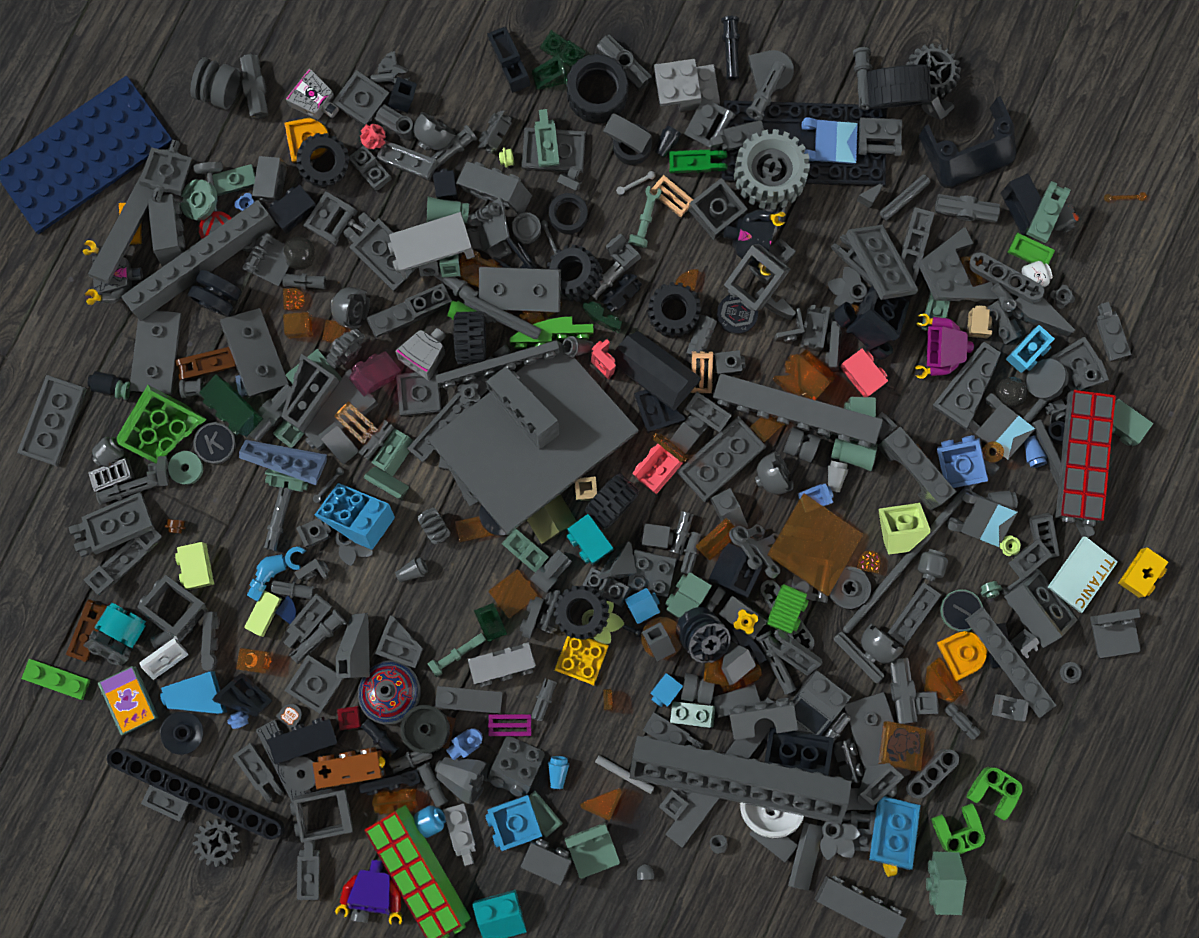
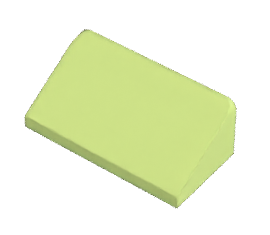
M264 590L244 628L264 637L282 598Z

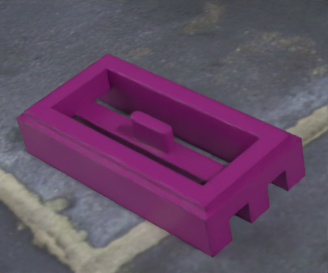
M531 714L489 715L488 736H531ZM493 719H527V723H493ZM527 727V731L493 732V728Z

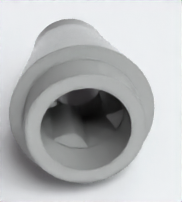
M831 461L830 466H828V486L832 491L840 492L849 470L847 469L848 464Z

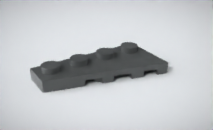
M983 342L936 400L933 408L965 430H968L1000 359L1001 352Z

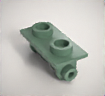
M269 468L265 471L267 475L265 483H268L269 486L284 488L285 481L289 482L288 489L303 492V490L307 491L308 482Z

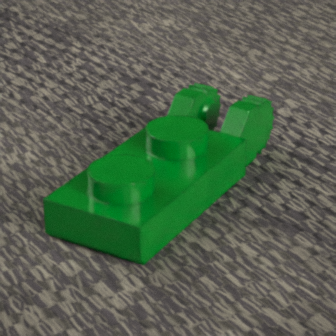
M670 151V174L711 172V170L725 171L727 170V164L711 163V158H726L727 151Z

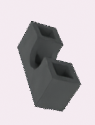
M780 698L775 703L768 704L766 701L755 703V706L749 707L737 705L730 709L734 740L755 737L754 726L762 718L772 720L777 733L798 730L793 700L788 698Z

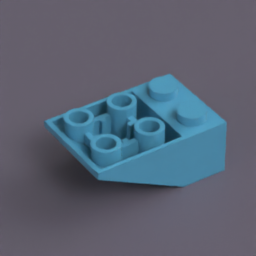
M337 483L315 513L317 518L353 542L373 550L395 519L388 503L340 483Z

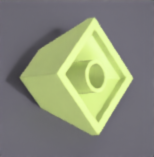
M920 503L879 509L883 541L888 555L909 552L930 533V527Z

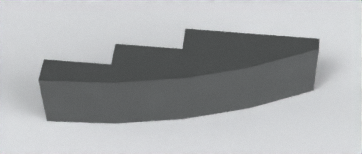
M916 207L913 209L900 254L914 283L920 268L918 263L923 259V252L935 214L934 212Z

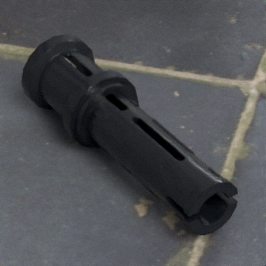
M725 16L721 18L724 29L722 40L725 42L726 78L728 80L739 79L737 42L740 39V34L738 33L737 25L739 22L738 16Z

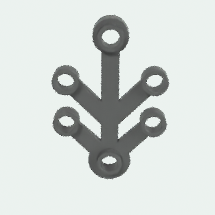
M758 524L750 529L737 526L729 532L731 541L735 545L741 546L749 557L747 561L748 566L756 570L763 560L767 566L765 572L770 578H775L780 573V568L772 561L770 556L783 562L789 571H797L804 564L803 558L796 552H792L787 556L768 547L776 548L782 543V538L777 533H773L770 537L758 541L752 539L751 537L759 539L765 533L764 528ZM752 548H754V549L756 550V552L759 554V556H757V555L754 553V551L752 550Z

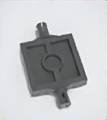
M172 140L169 150L151 147L140 178V186L155 190L152 197L154 202H156V199L157 202L161 201L163 192L180 196L182 194L192 164V158L177 152L180 146V142L177 140L176 143L175 140Z

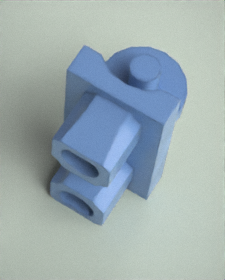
M475 728L467 729L451 740L453 745L447 749L451 758L455 760L461 755L465 758L478 749L483 740L481 732Z

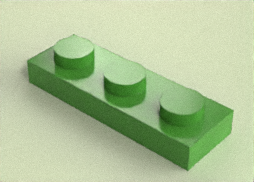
M34 659L28 660L21 678L80 700L84 699L91 680Z

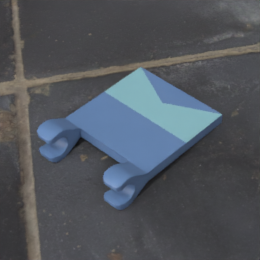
M804 118L801 125L802 129H816L815 151L805 149L804 154L808 153L809 161L856 164L858 123Z

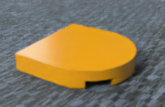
M311 118L285 122L292 163H297L298 149L307 137L314 136L317 133H328L322 123ZM316 149L311 154L310 160L319 158L327 149Z
M958 632L937 642L955 681L978 671L984 665L987 648L978 636L972 632Z

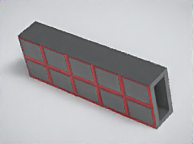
M1078 390L1068 393L1056 518H1062V522L1075 523V520L1083 521V525L1096 526V523L1104 521L1116 395Z

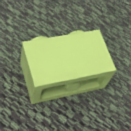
M199 542L177 547L178 553H175L177 565L181 567L182 573L179 574L181 585L188 590L214 585L207 544Z

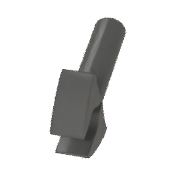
M393 65L391 73L371 75L370 79L375 83L389 81L395 83L396 75L398 73H406L408 70L400 65Z
M719 586L705 608L713 612L726 590Z

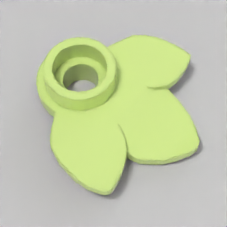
M606 601L609 605L608 613H610L607 619L608 624L602 629L603 631L600 634L598 633L593 638L600 643L609 644L611 643L610 632L619 630L624 625V622L618 615L612 613L614 603ZM593 609L583 614V625L589 623V618L594 614Z

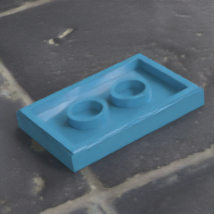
M885 796L877 802L869 860L908 870L913 869L921 805Z

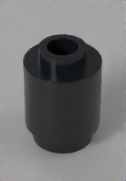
M94 371L93 375H89L87 385L90 387L91 392L112 395L113 393L115 394L116 384L121 379L114 374Z

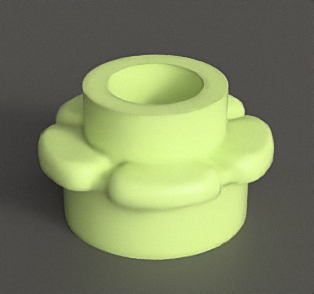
M503 148V152H499L500 163L508 168V166L514 165L512 149Z
M1011 535L1004 537V540L1000 543V549L1003 550V554L1006 556L1017 555L1020 551L1021 543L1019 539Z

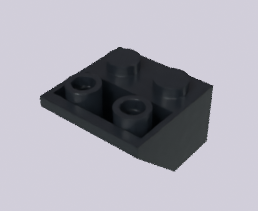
M726 542L708 581L744 598H748L764 562L762 560V564L756 570L750 568L747 563L749 557L741 547Z

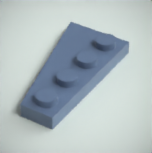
M245 440L239 451L240 459L317 485L327 462L326 454Z

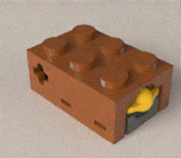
M376 747L363 749L361 754L357 755L355 751L340 753L339 758H334V754L318 757V762L313 763L316 789L386 776L382 750L377 751ZM325 769H331V773H326Z

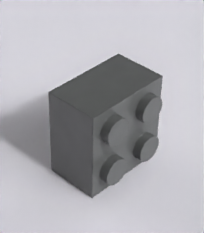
M722 178L692 200L688 207L689 212L713 240H716L724 233L726 225L733 226L738 222L739 218H744L748 210Z
M540 838L537 841L532 840L520 868L561 885L572 858L569 856V851L560 847L553 849L549 847V842Z

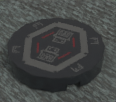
M730 294L721 300L717 309V319L725 331L740 335L754 327L758 319V310L752 311L743 304V300Z

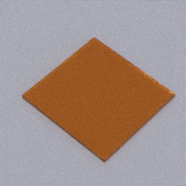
M802 494L767 555L826 596H829L863 534L806 494Z

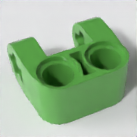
M986 767L972 784L967 798L977 804L988 787L998 792L1003 797L994 815L1005 821L1017 804L1022 793V785L1018 780L1000 769ZM994 771L996 780L990 783L987 776L989 772ZM1012 782L1015 789L1013 793L1008 794L1006 786Z
M972 803L961 807L968 826L950 833L943 815L932 818V824L937 837L946 852H959V854L983 845L985 834L977 811ZM972 831H976L978 838L975 842L971 843L969 841V834ZM955 838L958 845L956 849L950 850L949 841Z

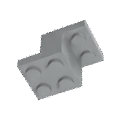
M695 59L654 64L660 107L678 104L679 112L695 110L700 105L703 97L720 105L714 64L696 67Z

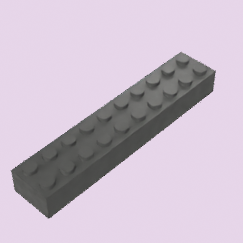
M637 736L629 778L838 824L842 823L847 810L851 781L841 777L833 778L818 772L810 773L799 768L782 767L776 763L767 764L756 759L739 758L734 754L725 755L714 750L697 749L691 745H678L672 741L655 740L649 736Z

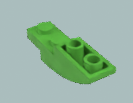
M572 316L548 319L533 324L541 329L538 339H533L518 332L510 338V344L515 346V349H527V346H539L552 342V337H556V340H565L570 336L588 340L589 337H593V324L573 325Z

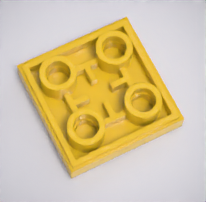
M567 636L555 671L594 685L609 645L590 638L582 640Z

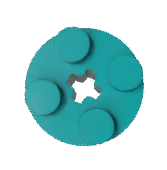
M111 603L110 606H107L94 628L133 648L146 627L144 625L146 621L132 613L127 616L126 610Z

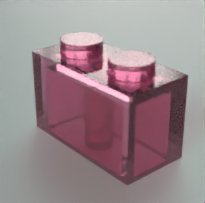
M385 351L379 355L375 353L366 362L360 361L354 365L349 379L365 397L392 382L401 370Z

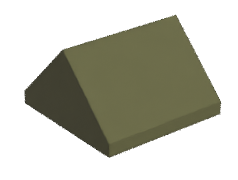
M561 494L527 519L541 545L566 531L577 522Z

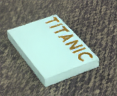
M1082 537L1047 588L1078 612L1082 613L1113 570L1117 561L1090 539Z

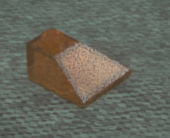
M807 349L796 358L798 386L802 390L801 393L806 398L816 400L837 375Z

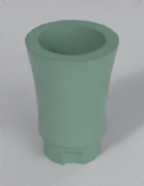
M428 197L427 222L461 212L464 223H468V203Z
M838 438L835 439L831 458L839 459L841 462L861 467L870 472L872 471L878 443L876 447L865 448L859 446L857 441L850 440V442H844Z

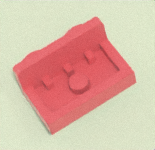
M659 442L651 448L647 457L636 466L633 475L640 483L657 495L681 467L683 462Z

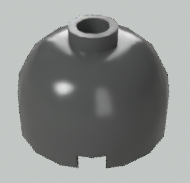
M421 112L414 124L415 137L420 141L418 145L427 151L430 148L442 150L447 147L454 138L455 132L444 123L434 120L435 117Z
M347 287L341 289L332 298V317L339 325L355 330L361 326L359 325L361 319L366 320L370 309V299L366 297L365 293L367 292L365 290Z
M775 451L765 456L757 466L758 476L755 477L759 488L763 487L773 495H780L793 490V481H788L790 472L780 454L777 455Z
M871 623L864 631L861 639V645L866 651L864 656L872 663L876 660L881 663L894 661L903 652L904 648L900 647L894 639L884 631H879L876 628L877 626Z

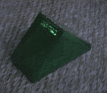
M562 54L556 55L532 70L535 86L538 90L567 84V73Z
M495 603L474 610L487 642L507 634Z

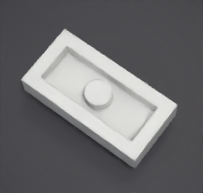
M173 638L142 660L140 666L154 680L185 658L188 653Z

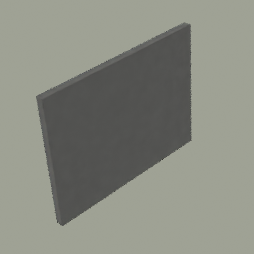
M559 340L557 341L559 353L556 354V357L547 360L544 358L537 359L534 364L525 365L516 372L522 384L532 391L533 395L551 412L560 425L559 436L539 450L491 393H488L428 439L431 446L507 535L639 432L635 425L574 357H570L563 352L562 343Z

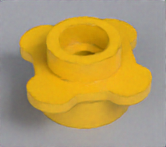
M744 609L738 612L739 617L734 622V628L737 630L742 629L747 634L753 633V626L758 621V616L748 613Z

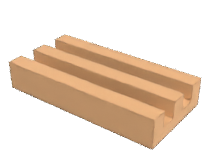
M663 175L650 192L656 195L657 189H661L664 194L683 209L680 210L662 194L659 200L682 218L684 213L688 211L689 203L693 199ZM664 182L688 203L684 204L661 184Z
M692 351L691 370L696 373V358H700L701 380L699 388L694 387L691 393H712L713 352L705 353L700 351V353H696V351ZM705 358H708V384H707V388H704V359H705Z

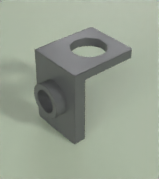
M800 308L795 310L798 329L776 333L775 341L785 339V342H792L797 340V337L803 336L805 331Z

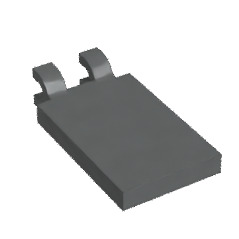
M363 212L358 219L366 228L359 235L350 227L343 233L353 243L349 248L394 292L406 279H403L400 272L396 273L393 264L396 257L395 254L391 255L388 243L391 242L389 234L393 232L379 218L373 222ZM418 267L405 270L406 275H407V278H408Z
M141 492L81 517L82 523L68 527L70 534L74 535L76 541L86 536V541L74 544L76 552L80 553L82 558L90 555L92 551L95 555L155 529Z

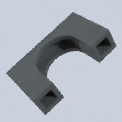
M901 426L877 446L889 462L892 460L898 461L912 474L921 488L917 495L930 510L940 506L956 492Z

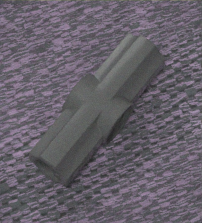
M610 35L605 36L597 45V49L603 55L605 54L616 59L618 63L623 59L630 62L628 65L622 66L627 73V79L637 89H643L652 79V76L633 58L632 53L625 50Z
M244 55L240 58L244 78L242 79V86L248 101L249 114L251 118H265V116L269 115L265 97L267 91L264 78L261 75L260 61L257 55Z
M938 194L935 203V213L957 216V219L963 221H974L976 219L996 223L1000 212V204L978 201L973 196L954 197Z
M288 384L273 399L267 400L260 407L259 414L244 429L257 442L272 427L277 426L283 420L281 416L289 391H291V387Z
M895 659L889 665L892 677L891 695L896 706L898 724L917 722L914 702L916 691L914 682L911 680L909 659Z

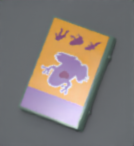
M136 666L127 668L98 682L102 692L101 695H103L115 721V726H117L121 736L159 719Z

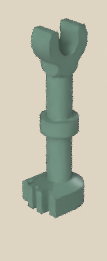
M651 186L646 188L647 202L643 214L640 215L639 220H641L638 234H630L628 241L631 245L642 248L647 247L648 240L645 238L649 223L652 222L651 214L655 201L661 196V189L659 188L656 195H651Z
M480 633L458 649H452L449 655L438 662L432 660L427 664L437 678L442 675L444 667L455 660L459 661L462 659L461 656L484 643L486 639Z

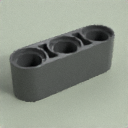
M950 749L938 751L908 780L905 786L907 794L917 799L925 797L957 766L959 762L958 754ZM946 753L952 756V761L948 765L943 762V756ZM930 768H935L937 775L934 779L930 780L927 772ZM918 782L921 785V791L918 794H914L912 786Z

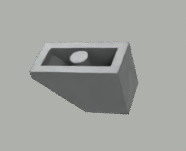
M730 488L710 499L728 535L734 527L743 526L748 528L741 507Z

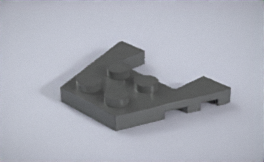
M966 227L962 228L927 255L918 265L936 301L971 300L972 302H979L980 300H988V302H995L998 297L991 290L993 287L992 282L972 287L956 252L973 244Z

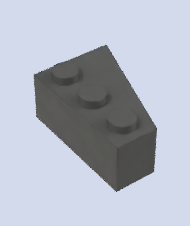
M301 354L300 363L293 378L294 382L291 391H289L281 417L304 433L340 381L324 368Z

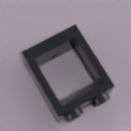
M1028 173L1010 181L1000 193L1023 236L1027 234L1042 200Z

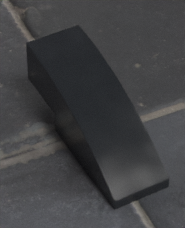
M506 26L487 33L511 92L514 93L531 86L529 76Z

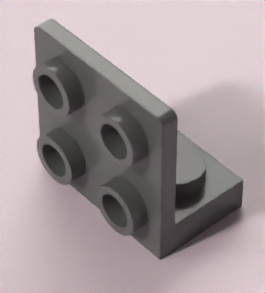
M1139 609L1090 617L1098 658L1140 652L1134 618H1140Z

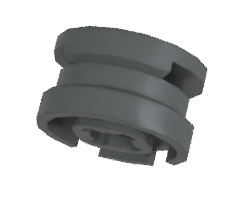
M522 213L515 217L512 223L515 239L522 244L528 245L539 239L541 224L534 214Z

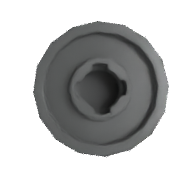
M793 427L783 452L791 456L799 455L800 459L811 463L818 448L820 437L812 434L806 436L804 431Z
M685 673L680 700L693 702L697 699L698 703L710 705L715 678L703 676L699 679L698 675Z

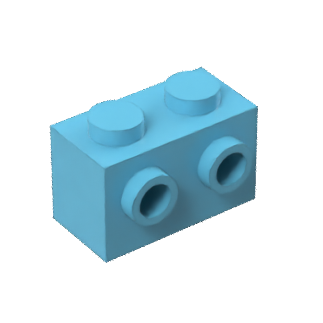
M1038 325L1012 351L1006 360L1020 373L1026 369L1030 371L1038 363L1035 359L1040 354L1044 356L1051 349L1049 344L1055 338Z

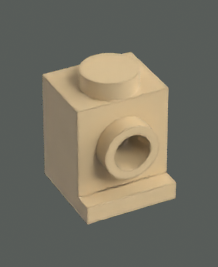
M975 306L969 312L968 337L987 339L992 335V331L988 330L992 325V316H989L990 310H988V307Z
M596 477L580 478L575 482L576 500L589 501L593 499L597 494Z

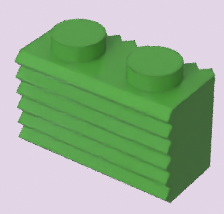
M783 584L766 625L775 629H781L787 634H791L792 631L796 632L801 621L798 619L800 611L804 612L808 605L807 594Z

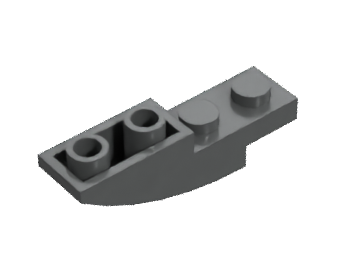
M442 283L405 299V302L367 317V322L375 338L391 331L401 330L450 304L452 300Z

